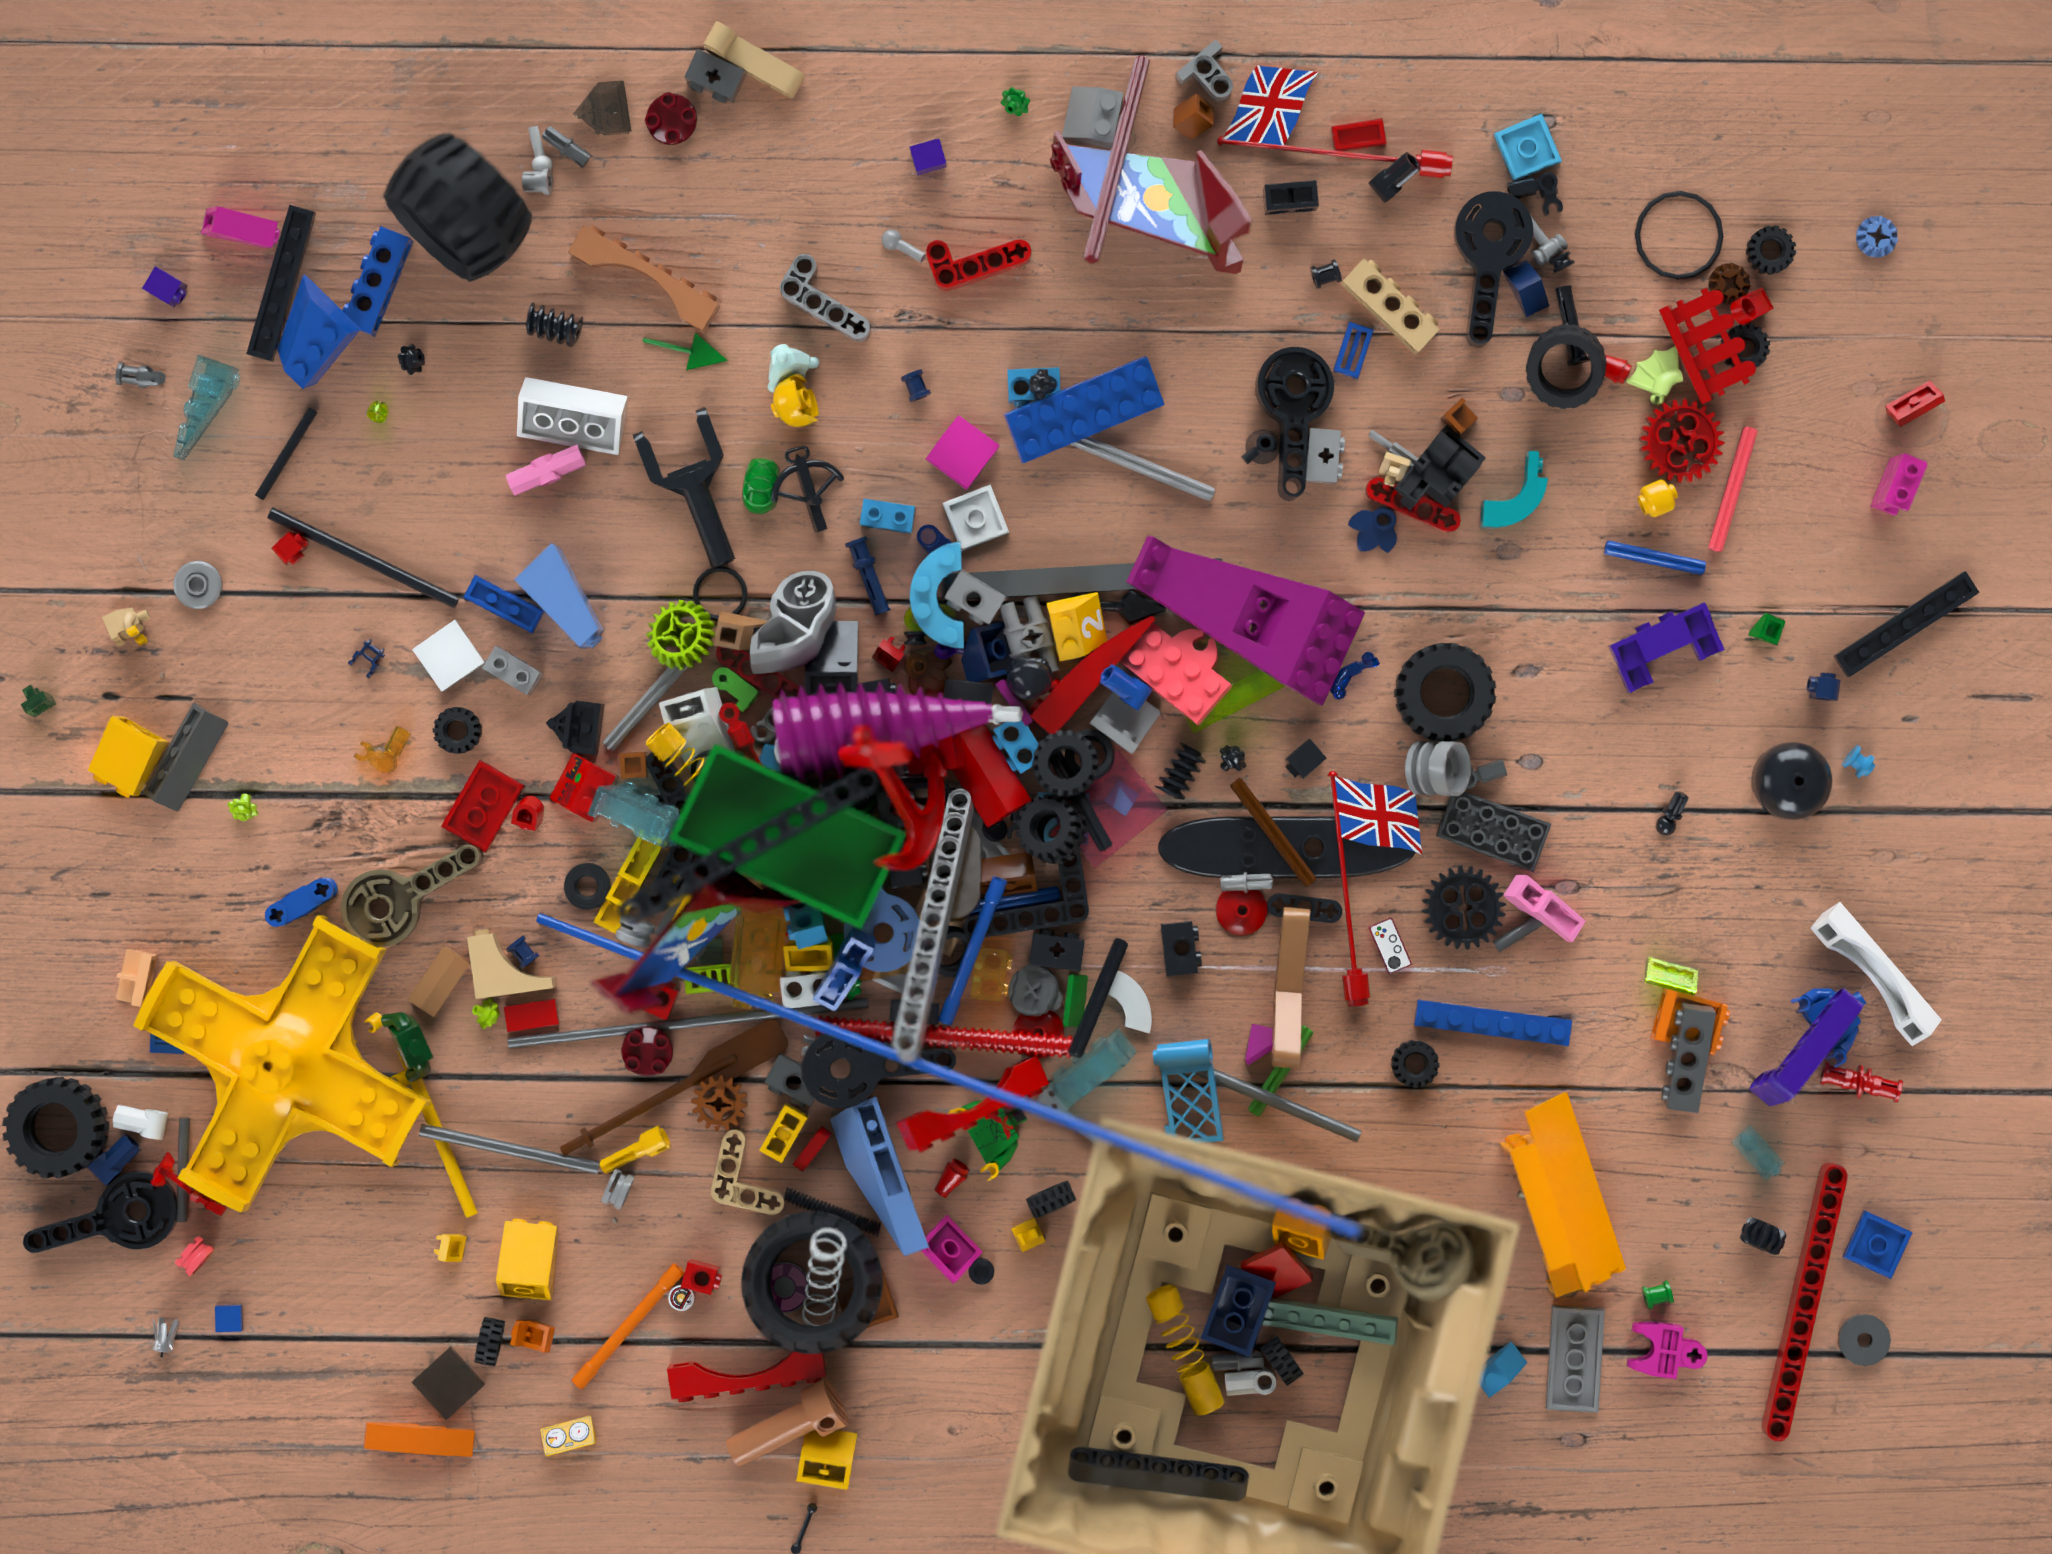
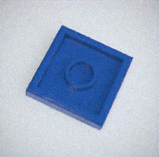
M1863 1210L1842 1257L1892 1279L1913 1232Z

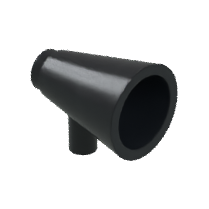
M1257 430L1248 437L1245 445L1246 453L1241 458L1247 465L1251 461L1258 464L1271 463L1279 454V439L1269 430ZM1263 438L1270 440L1271 444L1268 448L1261 446Z

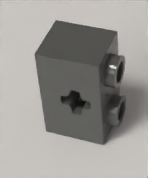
M697 49L684 78L689 83V88L700 93L706 90L713 94V99L726 104L727 100L734 103L746 73L745 70ZM718 73L720 80H715L712 84L709 76H715Z

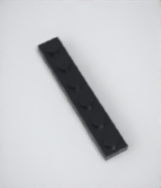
M293 205L288 207L247 349V355L270 362L274 361L316 213Z
M1963 571L1833 657L1846 677H1851L1980 592L1968 573Z

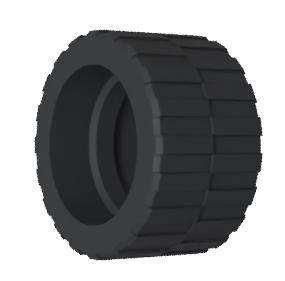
M1563 324L1558 327L1554 326L1545 333L1543 332L1532 345L1526 364V378L1533 394L1541 402H1545L1553 408L1573 409L1589 402L1592 397H1595L1602 386L1606 372L1607 360L1604 354V347L1598 341L1599 339L1590 333L1589 330L1583 329L1578 325ZM1559 344H1571L1584 350L1591 362V372L1586 382L1573 389H1562L1549 383L1542 372V360L1550 348Z

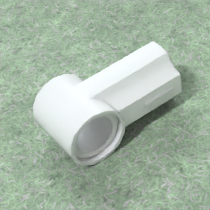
M118 1105L113 1117V1127L140 1133V1136L163 1140L168 1113L153 1109L141 1110Z
M1268 1367L1240 1372H1225L1227 1396L1255 1393L1270 1394L1276 1387V1375ZM1262 1375H1268L1272 1382L1264 1387L1259 1385L1257 1380Z

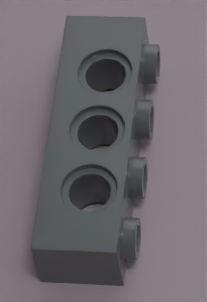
M1681 1003V1009L1676 1010L1674 1025H1678L1676 1035L1671 1036L1670 1050H1673L1672 1060H1668L1666 1064V1075H1669L1668 1084L1663 1085L1661 1100H1665L1664 1103L1667 1109L1692 1113L1699 1112L1716 1016L1713 1007ZM1689 1028H1697L1698 1033L1695 1037L1689 1038L1685 1036ZM1693 1053L1694 1057L1690 1062L1684 1063L1681 1061L1683 1054ZM1680 1078L1690 1079L1686 1087L1676 1086Z

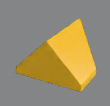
M828 934V942L798 949L795 939L790 940L784 945L786 972L829 970L835 958L833 943Z

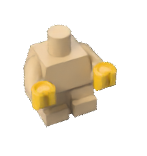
M133 608L121 609L102 617L111 639L119 647L126 644L125 640L130 637H134L139 646L148 642L146 636L141 634V631L145 629L142 622L151 619L146 609L139 613Z

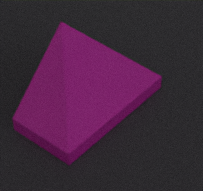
M1257 1024L1251 1025L1244 1056L1247 1065L1272 1051L1273 1028Z

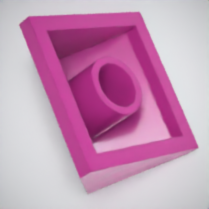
M948 1215L925 1235L929 1248L921 1250L953 1284L982 1253L981 1249Z

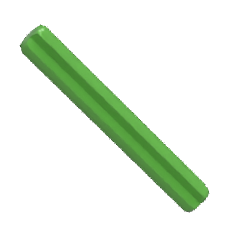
M1305 1025L1301 1026V1052L1313 1035V1031ZM1274 1067L1261 1088L1275 1094L1291 1068ZM1253 1100L1248 1110L1259 1117L1267 1105Z

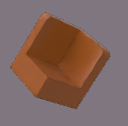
M1194 94L1174 108L1173 128L1190 140H1193L1214 126V106L1198 94Z
M1463 397L1441 417L1447 426L1459 436L1478 419L1464 404L1466 400Z
M648 752L619 753L621 779L648 777L646 763Z

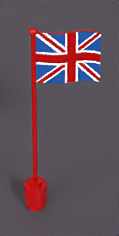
M1258 65L1255 67L1245 84L1235 117L1224 137L1220 136L1217 139L1219 146L1229 144L1395 162L1398 159L1397 157L1285 145L1298 121L1307 91L1319 73ZM1422 150L1421 155L1416 154V159L1421 167L1419 176L1436 178L1451 176L1452 155H1447V152Z
M1330 771L1328 777L1331 779L1352 969L1347 970L1346 975H1342L1344 998L1347 1000L1349 1007L1363 1006L1369 1004L1368 973H1363L1362 968H1357L1342 838L1372 846L1403 848L1422 855L1416 794L1396 786L1359 783L1337 777V772Z

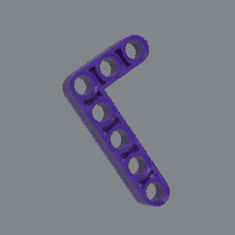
M1841 988L1830 999L1780 1066L1761 1073L1753 1081L1749 1090L1768 1106L1785 1103L1793 1099L1861 1012L1864 1005L1845 988Z

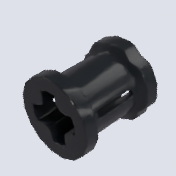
M1335 259L1331 260V263L1317 268L1315 266L1310 267L1316 289L1321 288L1323 284L1342 281L1339 266Z

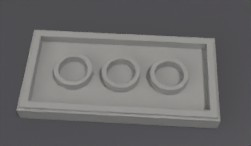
M1552 1305L1545 1407L1547 1410L1598 1413L1604 1308Z

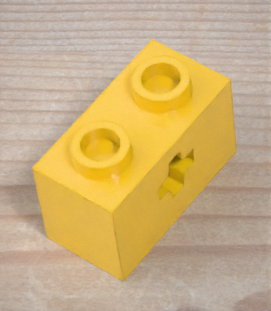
M786 1103L759 1151L782 1163L809 1115Z

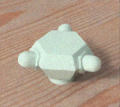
M786 344L776 346L770 353L771 360L768 377L770 382L767 386L768 390L774 393V389L780 381L791 375L801 374L805 377L808 369H814L819 366V359L810 357L800 350L789 348Z

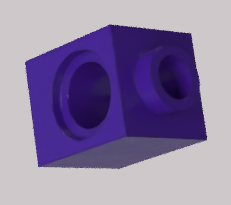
M155 266L142 289L175 308L177 303L180 304L187 294L185 289L188 285Z

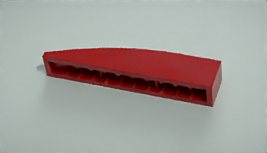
M1150 616L1125 629L1085 657L1061 681L1056 678L1051 684L1048 691L1050 694L1043 701L1039 698L1030 708L1033 712L1030 717L1051 735L1059 731L1100 684L1101 674L1104 669L1108 668L1111 664L1116 666L1155 621V618Z

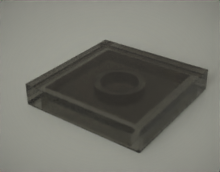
M451 1346L412 1381V1384L445 1420L451 1417L485 1385L482 1379Z

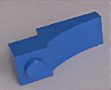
M853 927L841 944L840 950L827 974L813 994V1001L836 1011L860 976L862 967L874 951L876 938Z

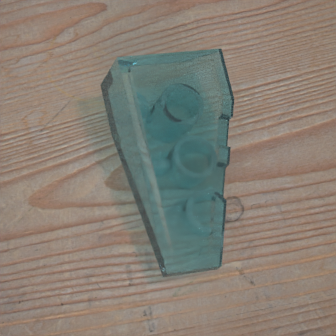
M201 355L197 356L188 387L192 389V397L185 403L183 410L187 420L179 428L173 457L185 460L231 396L233 389H237L240 381L239 369Z

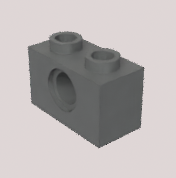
M780 1053L765 1080V1083L769 1085L768 1089L780 1096L784 1092L792 1097L791 1102L804 1108L805 1105L811 1106L814 1098L807 1091L803 1083L801 1063ZM789 1076H798L801 1079V1086L797 1089L789 1087L787 1083Z

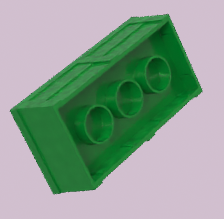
M714 743L669 840L705 856L819 792ZM817 802L812 807V811L815 814H823L827 809V805L823 802ZM849 807L735 871L861 929L889 869L876 864L875 861L886 855L897 854L906 833ZM793 815L789 819V825L792 827H799L803 823V817L800 815ZM770 828L766 832V838L769 840H776L780 835V830L777 828ZM751 840L746 841L742 846V850L745 853H752L755 851L757 844ZM728 853L721 855L719 858V863L725 866H729L733 861V856Z

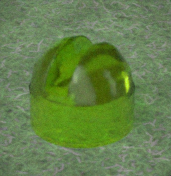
M374 401L368 407L366 415L376 423H384L388 417L389 408L385 402Z

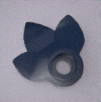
M1380 507L1374 512L1361 510L1350 518L1348 526L1359 531L1357 548L1360 552L1370 551L1378 545L1386 553H1389L1394 548L1397 541V535L1394 530L1396 515L1390 508ZM1381 515L1387 517L1388 522L1386 525L1379 523L1378 518Z

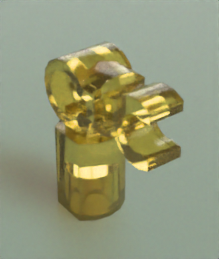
M396 725L384 747L385 752L375 751L372 744L361 742L360 745L366 747L367 754L362 756L355 753L354 757L359 761H370V765L381 773H391L397 767L396 757L401 755L412 733Z

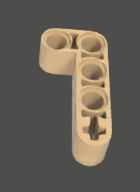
M717 21L703 43L705 50L711 55L745 70L747 75L791 99L795 97L806 77L801 71L738 37L735 31Z

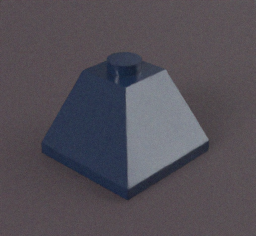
M1003 621L971 629L961 658L967 681L978 683L1007 674L1005 671L1006 667L1010 666L1011 662L1015 659L1009 656L1011 652L1006 635H1003V629H1005Z

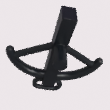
M801 445L786 451L785 459L793 465L784 469L775 480L771 500L772 502H777L778 496L805 502L814 532H820L827 529L820 508L822 503L820 495L836 478L839 481H843L844 476L835 466L826 461L817 459L806 460L810 456V451L807 446ZM801 449L806 451V455L803 457L795 454V459L791 460L789 458V454ZM810 467H821L833 473L817 492H815L808 469ZM797 473L804 497L779 491L782 482L790 474Z

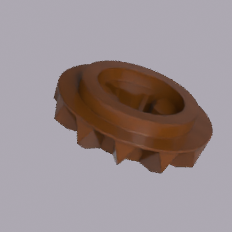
M1734 263L1718 266L1709 278V290L1721 291L1724 295L1722 304L1731 305L1733 301L1746 296L1751 287L1749 274L1746 273L1742 266ZM1736 275L1734 285L1737 289L1731 287L1723 292L1726 286L1723 278L1730 279Z

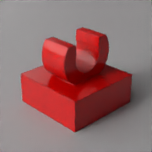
M894 637L888 638L887 641L883 639L872 656L874 660L892 673L903 658L905 650L904 644L900 649L891 645Z

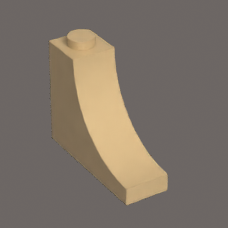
M489 929L473 931L474 936L467 937L476 999L556 987L555 977L535 976L516 967L504 954L499 944L497 933L489 934Z

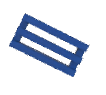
M1349 321L1333 372L1358 379L1374 329ZM1352 329H1356L1357 332L1345 369L1341 368L1340 366ZM1365 332L1367 334L1355 371H1350L1361 334Z

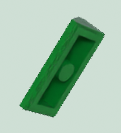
M1068 974L1063 1025L1066 1027H1078L1085 1010L1088 984L1087 975Z

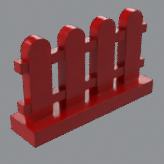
M1707 288L1700 290L1702 296L1685 304L1683 299L1677 301V308L1673 309L1671 305L1659 309L1702 404L1713 400L1712 394L1716 392L1719 396L1726 394L1724 388L1741 380L1744 385L1749 383L1748 377L1754 375L1757 369L1752 361H1745L1743 363L1740 361L1738 353L1745 349L1746 343L1744 339L1740 337L1730 339L1727 330L1733 327L1735 319L1731 314L1719 315L1716 306L1720 305L1724 300L1723 293L1719 290L1709 292ZM1709 310L1713 319L1695 327L1691 318ZM1685 321L1689 331L1683 332L1680 323ZM1720 333L1724 343L1706 351L1702 341ZM1696 345L1699 355L1694 356L1691 350L1692 346ZM1731 357L1735 366L1717 374L1713 365ZM1707 369L1710 375L1709 379L1705 380L1702 370Z

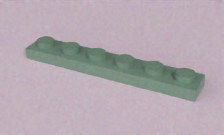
M1271 1298L1263 1325L1395 1345L1397 1342L1398 1317Z

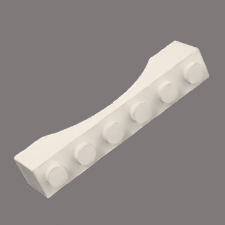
M1841 902L1823 912L1810 929L1827 948L1849 958L1869 976L1886 1001L1895 1027L1911 1046L1929 1037L1942 1019Z

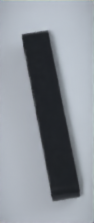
M1076 1447L1071 1450L1068 1465L1069 1477L1077 1482L1227 1501L1243 1500L1247 1493L1249 1473L1246 1469L1239 1466L1090 1447Z

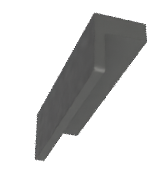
M193 702L144 788L143 793L154 802L174 811H179L225 731L228 721L210 713L202 706Z

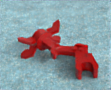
M166 1152L159 1166L153 1170L154 1178L151 1184L153 1186H164L166 1183L165 1178L167 1177L190 1194V1200L195 1203L200 1202L204 1204L206 1209L222 1216L227 1207L199 1193V1191L178 1179V1175L174 1174L172 1169L175 1161L172 1155Z

